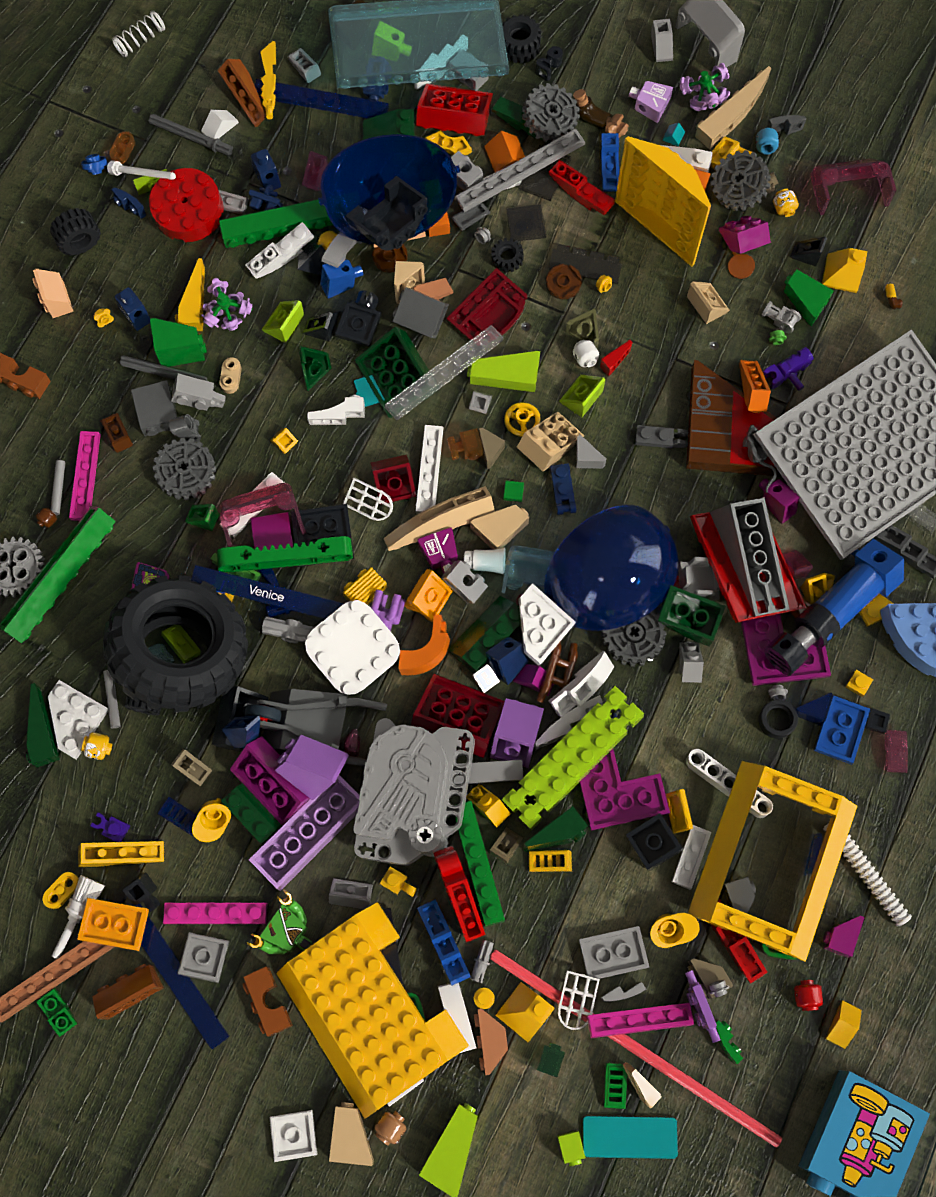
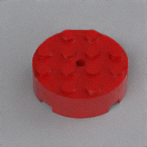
M180 168L170 171L176 175L174 180L160 178L151 190L149 207L162 233L171 239H181L184 242H194L209 236L220 224L219 219L224 211L221 195L213 179L206 173L193 168Z

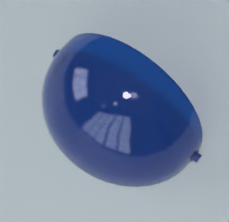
M402 134L376 136L347 147L329 162L322 174V198H318L320 206H325L330 221L341 233L351 239L374 244L347 223L345 215L357 206L363 209L365 215L385 199L384 185L398 176L427 197L428 210L416 229L415 237L437 223L449 209L456 193L457 173H460L459 165L455 166L449 154L442 147L425 138Z
M635 505L615 506L591 516L564 539L553 555L545 576V595L576 622L573 627L580 629L609 630L641 619L662 603L678 575V553L669 528L653 513Z

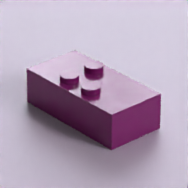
M261 736L245 746L230 770L283 826L310 798L275 771L279 764L277 760L280 755Z

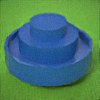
M99 154L88 155L85 157L86 160L81 162L82 169L91 172L92 175L102 173V170L105 168L104 166L108 164L106 157L99 156Z

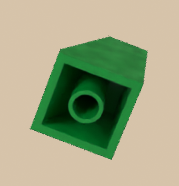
M156 318L150 319L154 350L161 365L171 367L205 361L204 353H207L206 343L196 327Z

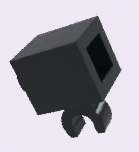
M146 872L123 889L134 906L143 901L149 912H152L160 905L158 899L151 895L158 888Z

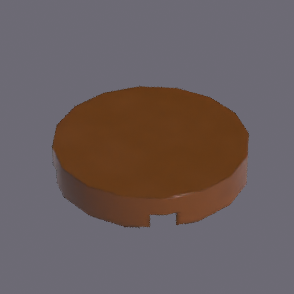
M404 244L400 248L393 250H382L379 247H375L372 253L373 262L376 267L388 273L395 272L396 261L407 262L408 259L407 249Z
M559 264L548 272L546 287L555 298L570 299L581 288V275L574 266Z

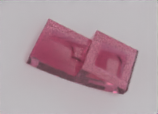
M886 730L884 748L886 750L885 770L887 772L907 773V731Z

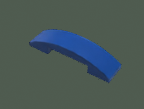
M601 133L603 192L617 191L619 179V133Z

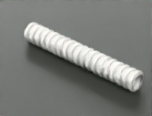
M828 824L824 826V831L827 830ZM849 834L843 848V856L848 858L847 861L852 863L851 867H855V872L859 873V877L864 879L863 883L868 884L867 888H871V893L876 895V900H880L879 904H883V909L888 911V916H892L891 920L896 922L895 925L897 927L902 926L911 919V914H907L908 910L904 909V905L898 902L899 898L894 897L895 893H891V888L887 887V883L882 881L883 877H879V872L875 871V867L870 865V860H866L867 856H863V851L858 849L859 846L854 844L855 840H851V835Z

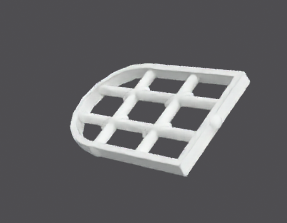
M353 478L343 504L347 503L348 498L359 503L357 509L348 504L347 506L372 520L380 521L389 517L393 510L390 496L382 490L357 478ZM355 481L365 485V490L354 487ZM368 488L379 492V497L368 494ZM353 489L361 493V499L358 500L349 496L351 490ZM382 495L387 497L390 504L380 500ZM364 497L376 500L375 506L372 507L364 503ZM382 503L390 507L389 513L386 514L378 510V504ZM365 506L373 510L371 516L360 511V507ZM375 513H379L385 517L375 518L373 516Z
M567 971L560 1003L558 1004V1016L560 1022L565 1027L571 1030H579L588 1024L587 1020L583 1026L579 1027L582 1014L587 1016L593 1015L592 1011L600 979ZM569 973L576 975L573 989L566 987ZM579 976L587 978L584 992L578 991L576 988ZM590 979L597 981L594 995L589 994V991H587ZM565 991L571 994L568 1007L562 1005ZM575 993L582 995L580 1010L574 1009L572 1006ZM586 996L593 998L590 1013L583 1009ZM560 1009H565L567 1012L565 1023L562 1021ZM571 1011L576 1012L578 1015L576 1028L568 1026Z

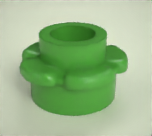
M776 330L770 333L769 342H772L773 345H781L787 339V336H785L784 331Z

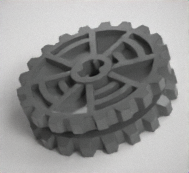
M546 83L544 87L541 84L537 89H532L524 102L525 106L522 107V112L524 113L522 120L526 121L525 127L530 128V134H536L535 138H543V142L548 140L552 142L574 130V127L578 124L577 120H579L580 115L577 113L580 109L576 106L577 101L571 98V93H566L564 87L560 89L557 84L551 86L550 83Z
M744 150L743 153L736 151L735 155L730 153L727 155V159L722 158L720 160L721 164L715 166L716 172L712 173L711 176L714 179L711 181V186L714 187L712 191L719 200V203L721 205L725 204L726 209L732 207L734 211H738L739 208L745 211L747 207H755L754 204L756 202L760 203L762 196L766 197V189H770L768 181L771 180V176L769 175L766 163L763 162L761 156L757 157L755 152L749 154L748 150Z
M181 438L177 442L174 439L171 441L172 444L168 445L166 443L163 445L165 449L157 452L159 457L154 458V463H156L153 466L154 477L163 492L166 491L170 497L175 495L177 500H180L181 497L189 500L191 496L194 499L198 498V494H205V489L211 488L212 484L210 482L215 480L213 473L216 472V467L214 466L215 462L212 454L209 453L207 447H202L203 444L200 441L195 443L194 439L190 438L189 441H185V438Z
M633 602L632 605L624 603L622 608L617 606L614 613L610 612L608 614V618L604 622L602 637L604 638L603 645L608 647L606 652L608 655H614L613 660H621L622 665L630 663L631 667H635L636 663L643 666L646 661L650 663L655 656L657 657L660 654L665 643L666 631H664L665 625L658 622L660 614L656 615L653 607L648 609L647 604L643 603L639 606L637 602ZM631 631H633V633L637 632V637H635V635H633L632 637L630 635Z

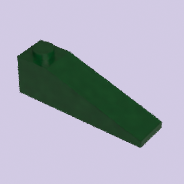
M33 683L30 689L27 731L28 752H26V757L29 763L38 768L58 761L60 757L41 688Z

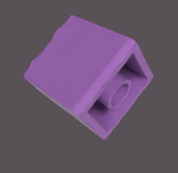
M506 698L495 733L490 758L500 761L522 760L523 767L528 768L544 708Z
M300 735L295 740L292 738L286 744L285 748L287 750L278 758L277 762L279 764L275 771L311 800H314L335 783L349 755Z

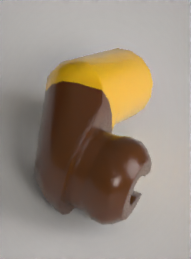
M887 284L885 291L890 307L894 310L896 308L900 309L903 301L897 299L894 284Z

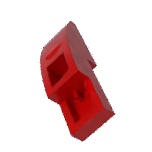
M559 160L549 171L550 176L559 186L588 210L593 208L605 215L615 204L614 198L587 182L585 175L563 161Z

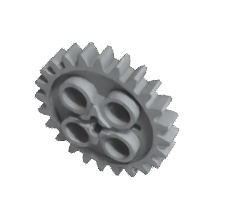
M12 537L11 542L4 538V544L0 543V595L3 593L5 597H8L11 594L15 598L16 594L19 593L22 596L23 591L29 587L40 573L41 568L45 566L42 562L45 558L41 555V550L37 549L34 543L31 544L28 539L24 542L22 537L18 541ZM27 555L24 560H20L21 556ZM4 556H8L5 561L1 562ZM27 572L26 576L20 579V575ZM4 574H7V577L1 580V577Z

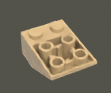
M556 412L526 431L517 448L538 468L545 471L576 444L577 436L581 435L584 437V435L563 415Z

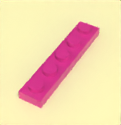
M80 431L69 515L70 520L80 521L92 506L101 436L99 432Z
M164 903L163 924H267L268 903Z
M690 1003L587 1016L591 1038L692 1026L694 1024Z

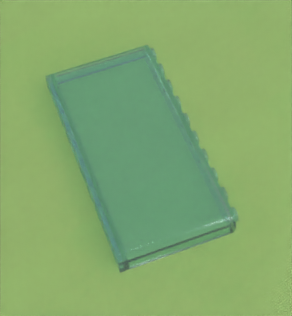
M400 0L335 5L328 10L337 89L509 75L499 0Z

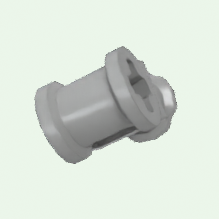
M771 301L762 313V316H768L775 320L774 325L788 334L793 332L794 325L801 319V315L796 310L788 309L785 306L780 309L774 306Z

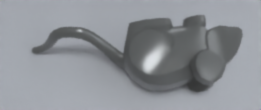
M751 425L744 438L743 447H747L748 458L751 462L759 463L773 471L774 475L766 486L767 493L769 486L776 479L777 471L772 465L764 462L768 455L753 435L759 430L754 425Z

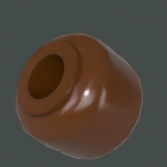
M45 507L35 516L38 520L36 523L41 527L50 528L57 520L55 513Z

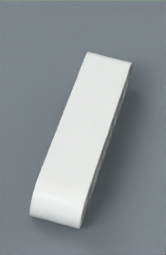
M700 749L692 750L686 758L688 768L729 797L732 788L726 787L724 780L729 779L734 784L736 775ZM691 756H698L701 760V763H693L691 760ZM709 767H713L716 769V776H712L708 773ZM756 790L749 812L757 818H764L772 812L773 804L770 799ZM758 803L766 806V812H761L758 809Z

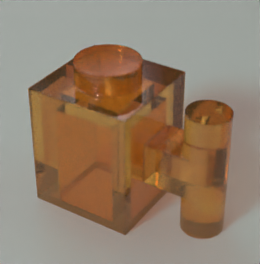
M478 428L459 432L460 442L455 443L454 437L447 438L452 460L459 459L458 452L463 451L465 460H475L483 456V447Z

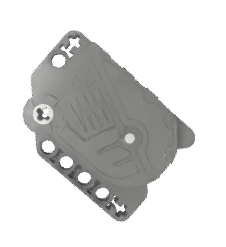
M387 718L377 722L374 740L369 748L370 751L365 763L364 780L354 824V833L356 834L354 851L357 856L366 860L408 866L423 855L434 857V852L447 847L448 837L461 827L475 747V739L470 731L441 727L431 734L421 727L395 726ZM465 736H467L470 740V742L467 741L465 743V749L467 751L463 750V743L461 741V739L463 740ZM466 756L467 762L464 765H458V757ZM460 775L463 776V783L455 785L454 778ZM453 796H460V803L456 806L451 805V798ZM450 816L457 817V823L454 826H448L447 819ZM366 845L370 849L375 850L374 853L370 851H365L364 853L361 851V847ZM384 847H388L390 850L386 858H382L380 855V851Z

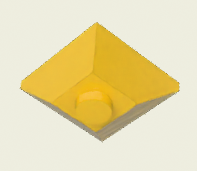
M847 248L828 253L822 284L829 288L857 293L865 268L867 251Z
M520 982L495 1016L525 1041L529 1042L555 1008Z

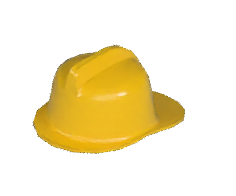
M220 798L205 802L193 823L192 833L201 842H212L220 838L231 819V811L221 802Z
M688 913L663 914L652 925L650 936L653 943L658 947H672L692 941L698 935L699 923L693 915Z

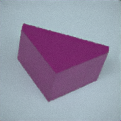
M526 664L514 678L513 682L540 692L546 670L537 665ZM551 684V688H550V690H549V693H548L546 696H549V695H550L551 690H552L554 684Z

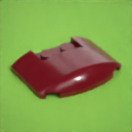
M496 268L446 319L479 347L495 341L516 323L523 312L528 295Z

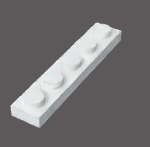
M425 425L416 514L436 505L443 426Z

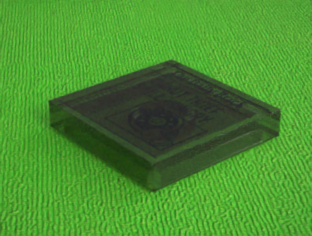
M541 204L506 209L510 236L513 238V242L515 240L519 242L546 238L547 234Z

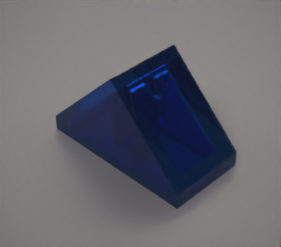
M832 692L796 708L798 717L821 726L826 721L833 699Z

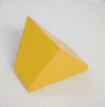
M822 573L807 578L800 587L805 599L810 604L817 601L833 586L835 575Z

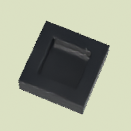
M871 708L865 728L881 734L886 733L890 714Z

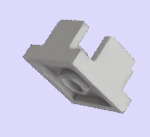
M694 557L690 562H680L678 564L680 589L717 602L720 599V588L707 557Z

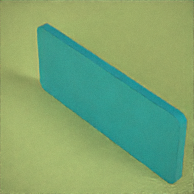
M585 1116L583 1118L584 1154L586 1157L675 1159L678 1156L677 1120L672 1117Z

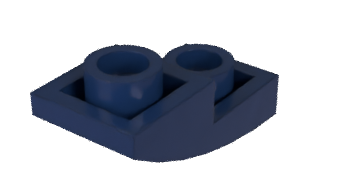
M111 189L114 194L112 198L118 207L122 206L125 211L130 209L140 219L147 216L143 205L135 197L121 189Z

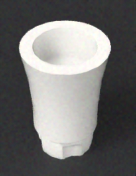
M505 548L465 551L464 561L474 571L504 574Z

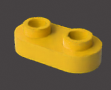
M71 872L63 873L43 894L44 905L51 909L60 908L74 894L79 877ZM72 880V886L68 887L67 882ZM57 895L58 900L56 902H53V896Z

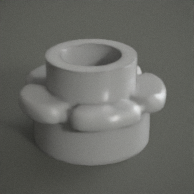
M477 228L474 236L479 243L484 244L491 240V234L487 228Z
M774 685L769 689L768 693L772 701L778 699L785 700L788 690L783 688L782 685Z
M725 980L714 982L709 985L711 990L709 993L714 994L715 997L727 994L726 990L729 988V985H726Z

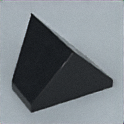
M820 237L795 242L790 257L817 266L827 238Z
M309 245L298 256V270L317 275L322 274V265L327 264L322 262V257L326 251L322 245Z
M341 311L309 317L303 334L330 342Z

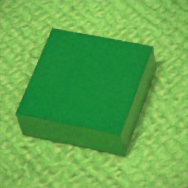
M506 481L504 500L522 502L524 482Z

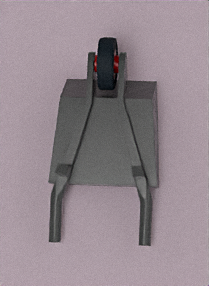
M286 689L272 692L270 701L257 700V705H247L245 716L260 717V728L264 729L263 738L281 755L287 750L285 748L286 744L292 738L295 740L300 735L339 750L346 707L361 706L386 711L387 704L360 698H348L347 694ZM349 756L345 763L365 767L367 759Z

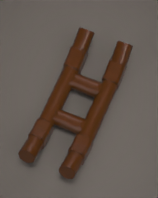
M561 641L551 651L544 681L536 698L537 701L544 702L551 684L559 686V691H561L570 683L578 658V644H570L567 661L559 658ZM556 665L565 668L563 679L553 676Z

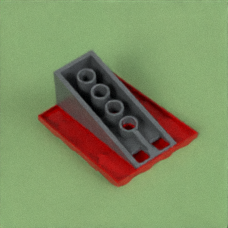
M765 498L732 503L711 512L690 516L698 540L702 544L705 555L708 558V563L713 569L722 596L724 595L735 623L807 608L772 532Z

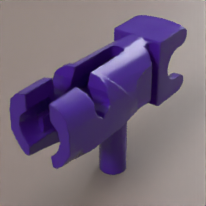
M807 347L797 351L798 354H792L780 363L773 364L763 371L765 379L768 377L773 378L770 389L780 386L788 378L798 391L804 388V385L797 377V373L804 371L814 360L812 353Z

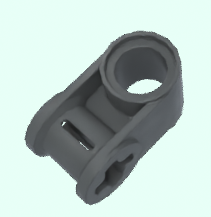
M186 414L169 421V428L172 434L185 438V441H189L190 438L194 439L195 442L201 440V435L198 432L199 421Z

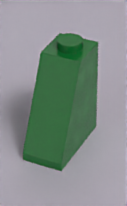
M796 269L793 275L789 274L786 278L784 292L806 322L812 326L829 302L834 291Z

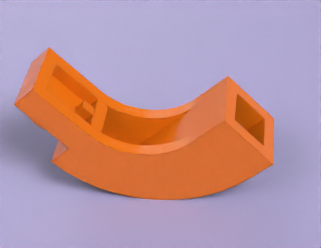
M434 615L432 636L427 645L418 650H400L399 671L401 675L425 673L437 666L445 657L449 648L450 638L448 633H446L447 624L446 621H443L442 615Z

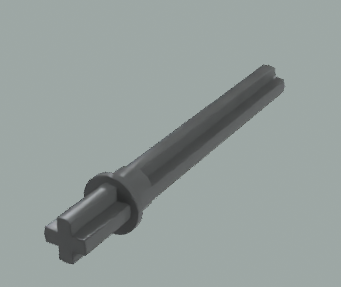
M155 114L149 116L148 121L152 125L212 149L213 152L218 151L228 156L232 155L233 146L221 142L219 138H211Z

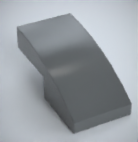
M800 115L775 117L769 119L766 128H773L777 132L785 130L786 134L789 135L803 130L806 117Z

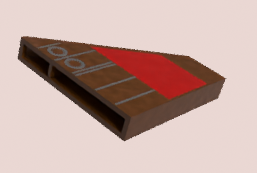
M694 360L691 368L686 469L773 476V471L770 468L749 460L747 447H743V441L751 425L760 430L777 418L768 411H761L760 413L748 411L744 394L698 360ZM769 457L766 460H764V462L772 465L776 469L778 477H782Z

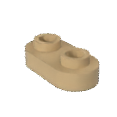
M227 358L222 364L220 386L222 391L228 394L236 392L239 388L242 368L239 360L236 358Z

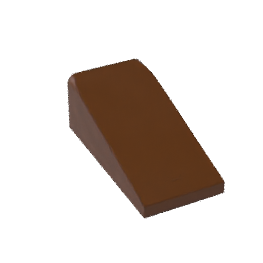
M118 413L101 420L109 440L117 453L133 446Z

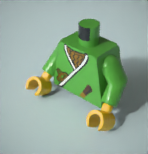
M283 890L287 894L285 899L282 900L277 896L282 905L260 936L251 934L256 938V941L253 944L247 942L249 946L258 948L268 954L284 955L287 951L292 952L296 946L303 951L311 946L312 941L304 936L308 930L304 910L286 890Z

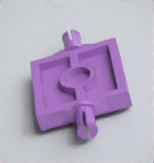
M693 970L685 973L690 984L689 988H687L689 993H686L690 1005H694L697 1012L694 1014L698 1026H702L703 1029L709 1032L712 1043L720 1041L721 1039L716 1029L717 1024L701 984L697 982Z

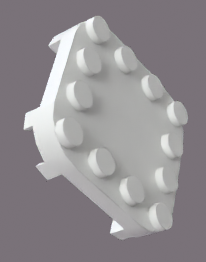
M359 600L349 601L338 608L309 633L305 642L306 652L335 689L347 695L356 694L365 689L397 661L400 654L399 643L395 636L371 607Z

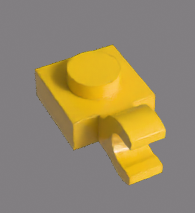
M391 866L380 882L381 886L396 895L402 890L413 897L417 891L415 887L406 883L408 878L406 875Z

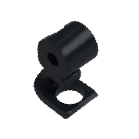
M551 47L547 51L546 59L540 58L536 60V75L546 81L551 79V67L557 68L562 64L563 50L560 47ZM541 69L544 70L547 75L543 74L541 72Z

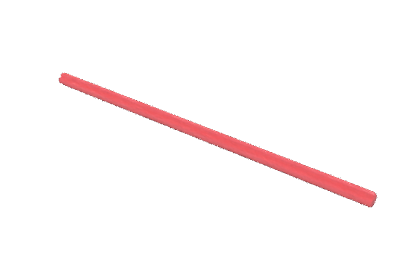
M498 950L493 951L490 956L492 961L557 1004L560 1003L562 992ZM564 994L562 1005L568 1007L570 998ZM573 1000V1008L580 1010L581 1005ZM585 1007L583 1008V1009H585L584 1011L590 1013V1011H589L588 1009H586ZM571 1011L572 1014L578 1017L576 1012ZM582 1014L581 1019L587 1022V1015ZM626 1034L607 1036L774 1147L780 1145L782 1141L781 1136Z

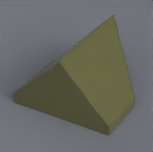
M595 308L568 321L566 333L579 341L589 340L598 348L599 334Z

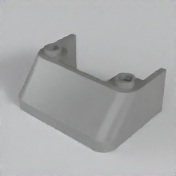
M686 0L679 8L676 28L679 29L693 21L710 41L708 51L710 56L716 60L715 66L724 63L727 68L737 62L745 33L744 25L723 0Z

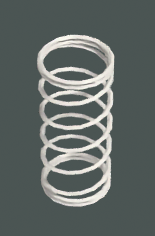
M150 11V16L145 15L144 22L137 20V27L130 25V33L123 30V38L118 35L112 38L114 46L123 57L128 56V53L117 37L121 38L130 52L133 53L132 48L124 38V32H127L140 48L138 41L133 37L131 27L137 29L143 40L147 43L146 37L139 29L138 22L143 23L151 36L155 37L147 26L145 17H149L154 22L159 32L162 33L165 30L162 19L155 11ZM154 15H155V17L158 19V21L160 22L161 26L158 24V22H157L156 19L154 18Z

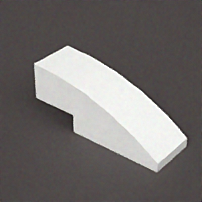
M451 983L438 986L444 1010L448 1011L469 1044V1047L460 1053L475 1049L476 1044L459 983L451 986Z

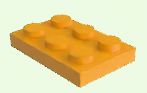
M87 898L77 940L139 951L149 909Z

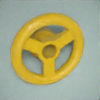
M516 403L509 407L505 413V426L512 434L522 437L528 431L526 423L532 416L535 415L534 426L541 422L540 413L529 403ZM510 418L517 420L521 426V431L512 427Z

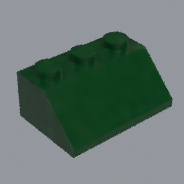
M243 783L235 787L221 800L262 846L282 827Z

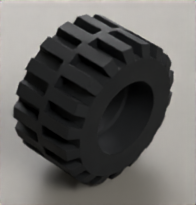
M520 14L519 16L513 15L512 18L508 17L506 22L503 21L499 28L498 46L502 56L507 57L506 60L508 61L513 60V63H524V61H531V58L534 59L540 50V25L536 23L535 19H530V16L527 15L526 17ZM515 38H524L525 40H516Z
M79 208L61 213L51 223L52 226L50 227V233L59 250L69 256L79 255L92 249L97 244L101 235L100 229L90 212L85 209L79 210Z

